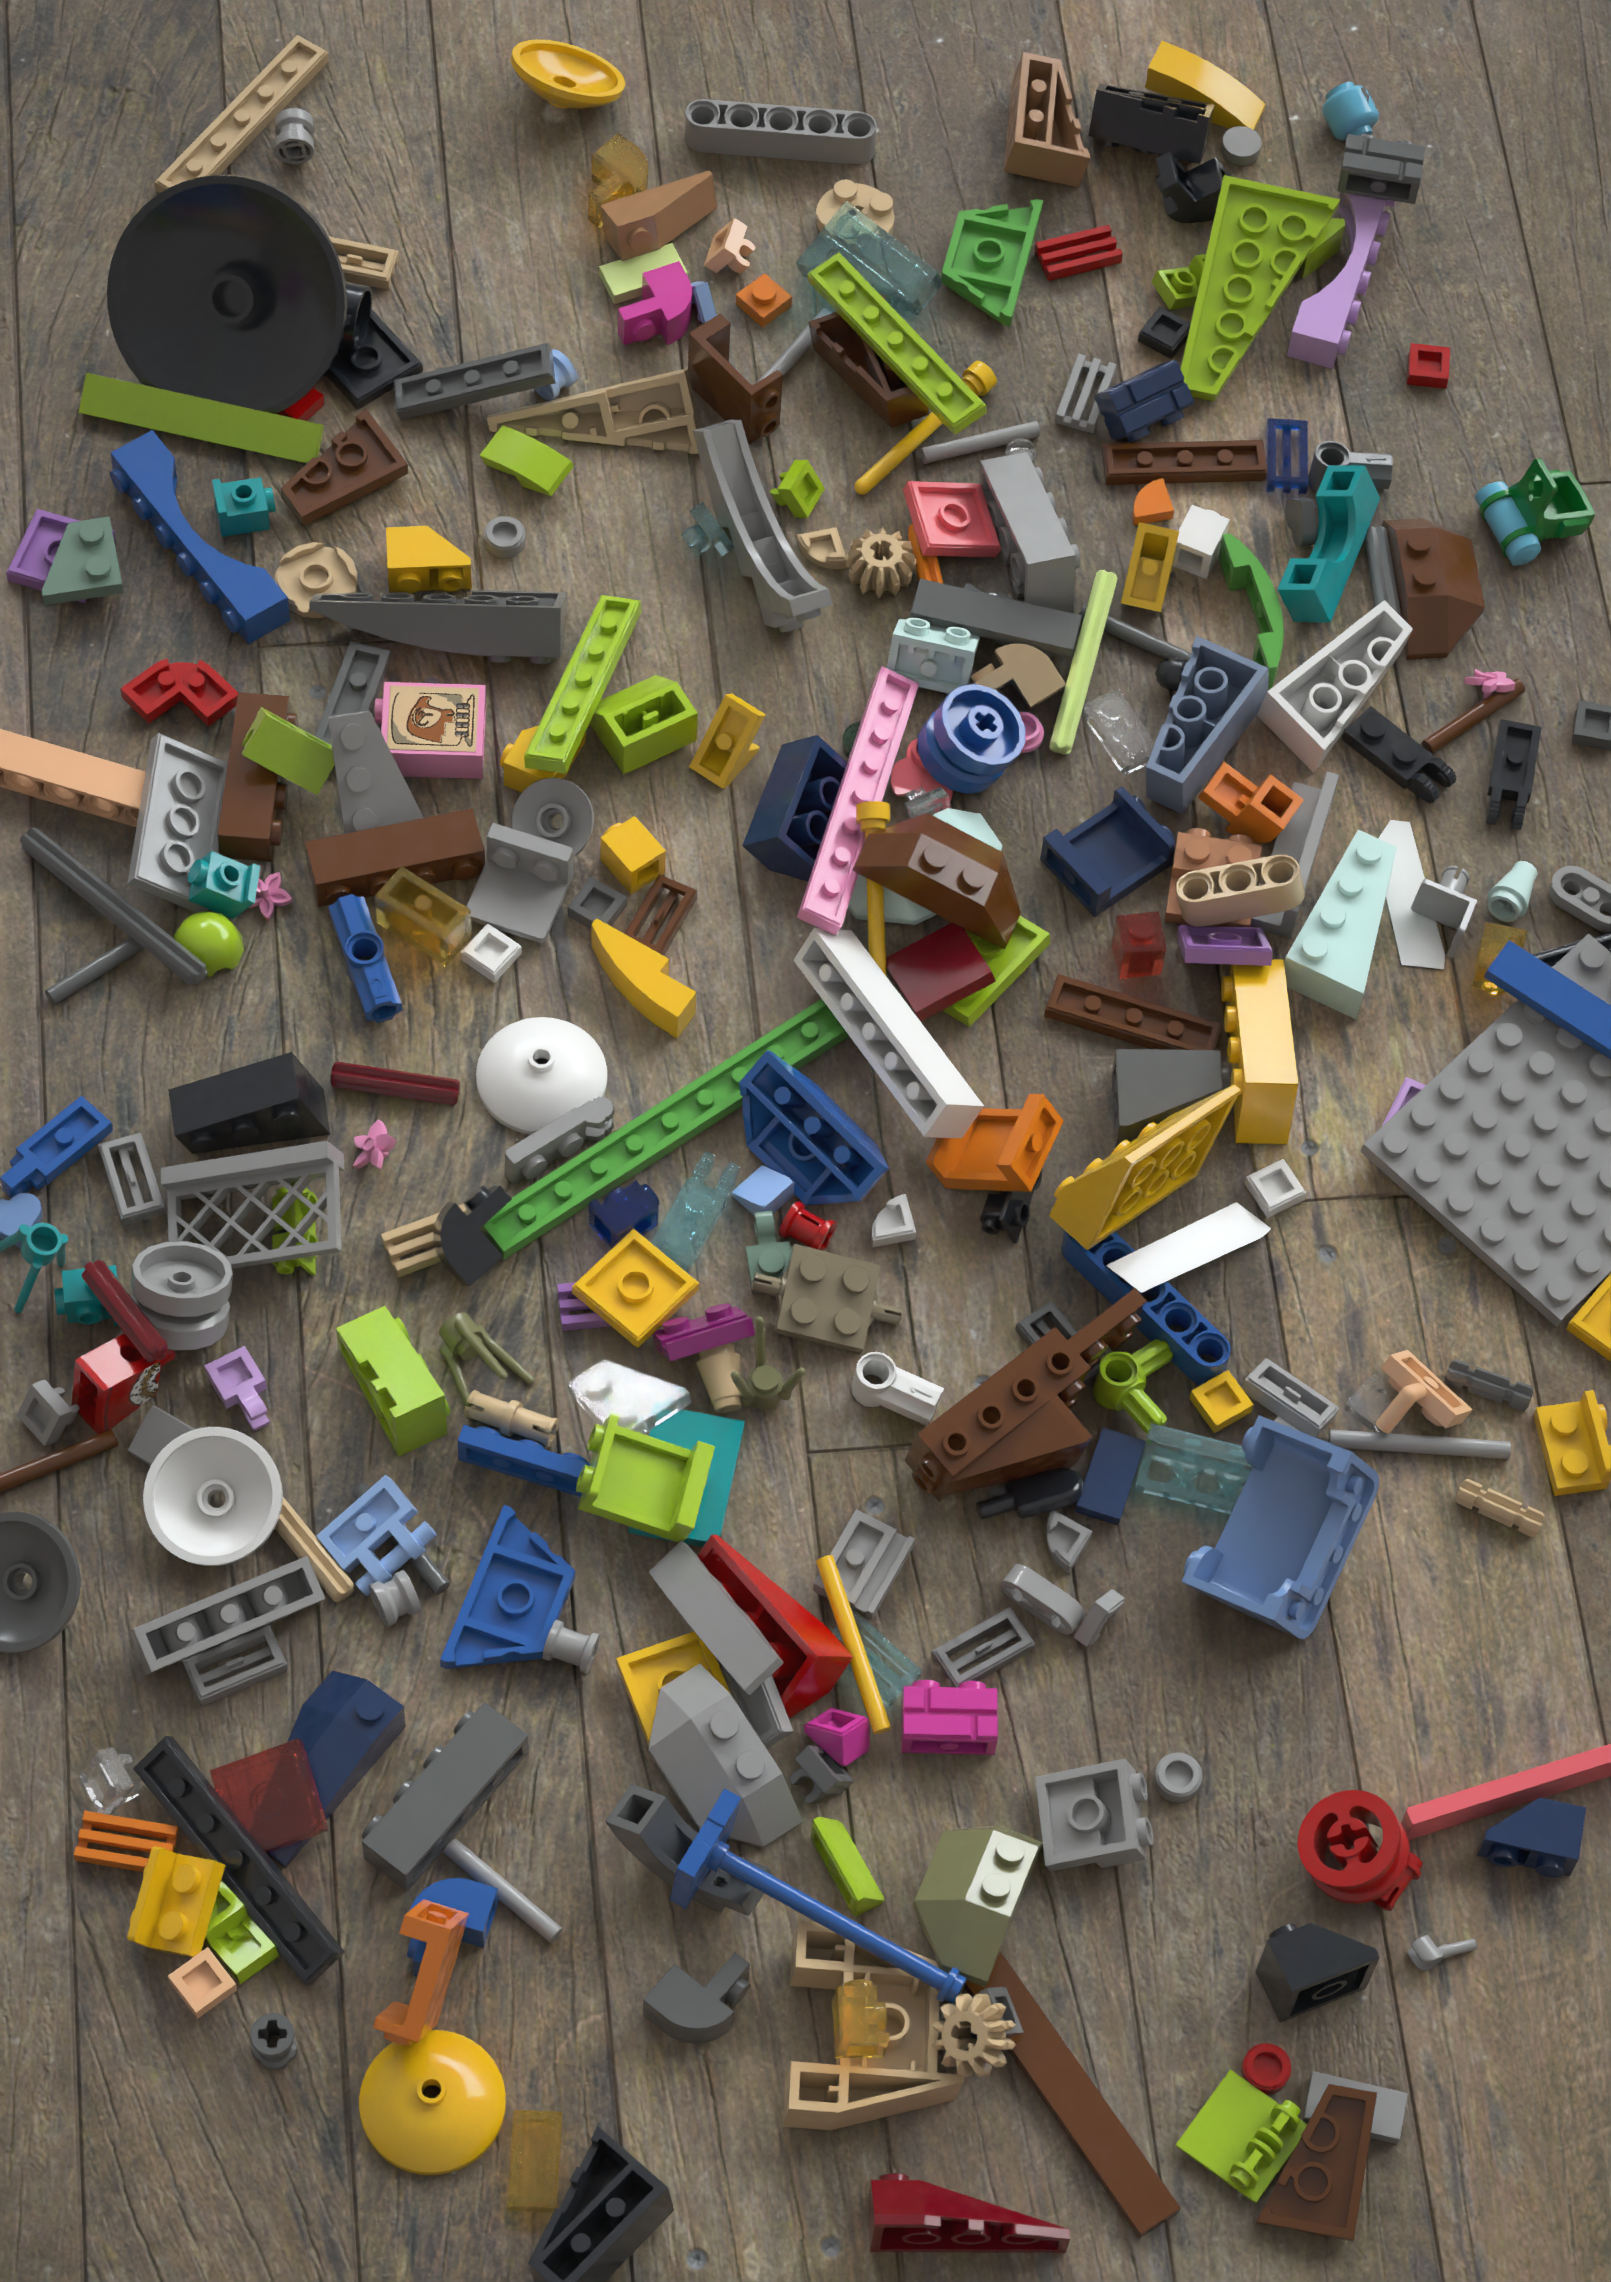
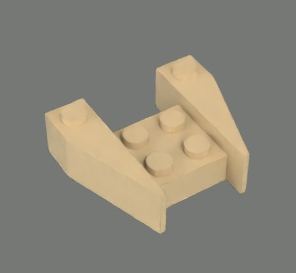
M798 1921L791 1946L790 1986L839 1990L836 2065L791 2061L785 2078L783 2127L835 2130L956 2100L964 2082V2077L958 2074L937 2073L938 2050L932 2047L934 2042L938 2040V2031L931 2025L935 2021H939L940 2001L936 1998L940 1991L817 1922ZM909 1951L912 1954L920 1957L921 1959L939 1968L936 1961L919 1955L917 1953H914L912 1951Z

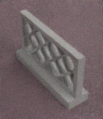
M322 1141L162 1167L161 1185L167 1189L169 1242H189L195 1236L204 1245L220 1252L230 1262L232 1269L342 1252L339 1172L345 1171L344 1153L330 1142ZM326 1177V1191L314 1205L301 1193L312 1179ZM291 1182H296L293 1187L289 1184ZM282 1184L289 1192L277 1207L271 1211L259 1200L272 1185ZM255 1188L252 1193L247 1191V1189ZM240 1191L248 1198L230 1218L218 1206L230 1192ZM213 1195L210 1200L205 1197V1196ZM198 1197L206 1205L193 1221L188 1224L182 1219L181 1200ZM299 1198L311 1210L297 1227L293 1229L281 1217L294 1201ZM257 1205L269 1216L252 1236L239 1224L252 1208ZM326 1207H327V1215H326L325 1213H323V1210H324ZM215 1211L227 1223L216 1237L209 1242L198 1230ZM320 1216L327 1222L328 1241L310 1243L302 1236ZM276 1223H279L291 1234L278 1249L268 1250L261 1242ZM236 1229L249 1241L237 1255L226 1256L219 1249ZM298 1241L304 1244L295 1246ZM257 1247L261 1250L259 1252H253Z

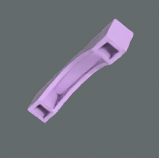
M1340 192V203L1337 211L1341 218L1345 219V227L1350 240V257L1345 267L1329 285L1317 294L1302 301L1291 333L1288 357L1333 369L1337 355L1346 354L1352 333L1347 331L1346 327L1347 324H1356L1361 307V302L1356 301L1357 294L1365 295L1371 272L1365 270L1367 264L1375 266L1381 243L1375 240L1377 235L1385 236L1391 213H1387L1385 210L1387 206L1394 208L1396 201Z

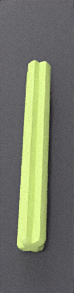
M1099 570L1093 582L1049 745L1050 750L1055 753L1067 755L1073 747L1118 579L1117 575L1113 572Z

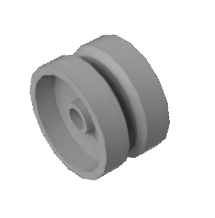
M187 1241L160 1243L148 1247L137 1255L132 1265L131 1287L133 1293L131 1297L166 1341L167 1349L196 1350L210 1346L224 1336L229 1325L230 1305L228 1298L231 1294L233 1278L231 1264L220 1252L206 1245Z

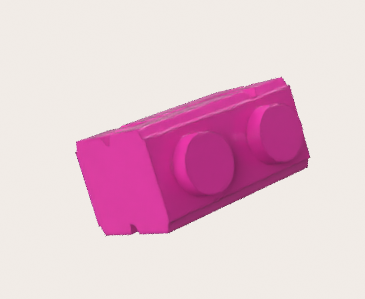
M918 1680L913 1682L912 1686H903L901 1698V1753L995 1755L998 1740L997 1688H986V1684L979 1681L962 1682L958 1687H940V1684L933 1680Z

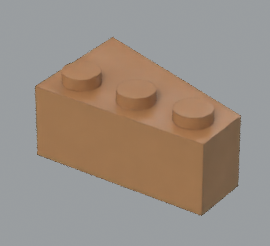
M1027 52L1022 53L1011 83L1003 172L1079 188L1091 158L1088 148H1084L1081 140L1080 131L1082 128L1079 119L1074 117L1071 107L1072 95L1060 59Z

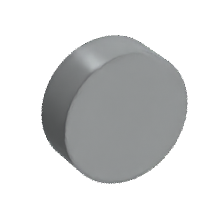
M1244 126L1233 127L1226 131L1222 140L1221 152L1227 161L1235 165H1248L1259 157L1261 138L1256 131Z
M500 516L492 519L484 529L486 549L489 553L499 558H510L518 555L525 546L524 526L520 521L509 516Z
M1178 1752L1164 1756L1159 1761L1154 1774L1156 1790L1163 1798L1171 1802L1180 1803L1192 1799L1197 1794L1202 1782L1200 1765L1193 1757L1185 1753Z

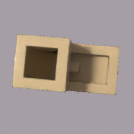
M1009 644L996 649L994 654L1002 666L995 669L991 663L971 676L974 681L973 684L993 688L996 691L1012 682L1029 710L1066 686V683L1049 657L1039 649L1026 644Z

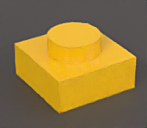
M1229 1370L1191 1390L1189 1397L1214 1433L1250 1414L1254 1406Z

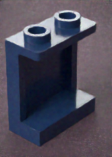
M1121 786L1114 791L1113 801L1109 806L1064 836L1057 828L1044 836L1040 860L1079 902L1096 917L1171 866L1176 842L1172 832L1165 825L1158 824L1147 812L1141 799L1135 795L1131 796Z

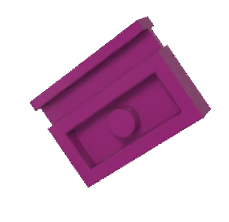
M726 1303L706 1309L705 1316L689 1320L688 1317L670 1319L662 1324L663 1329L655 1331L652 1337L656 1350L664 1357H668L669 1361H673L755 1335V1330L751 1317H747V1314L737 1306L731 1307V1304Z

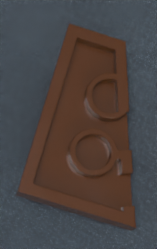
M366 408L356 416V423L345 433L343 431L339 432L331 440L332 445L319 458L313 457L281 488L283 501L302 526L408 474L407 462Z

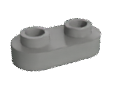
M1565 866L1558 869L1549 887L1552 901L1558 907L1602 932H1611V916L1600 913L1605 911L1611 914V885L1578 866ZM1564 890H1572L1576 895H1570Z

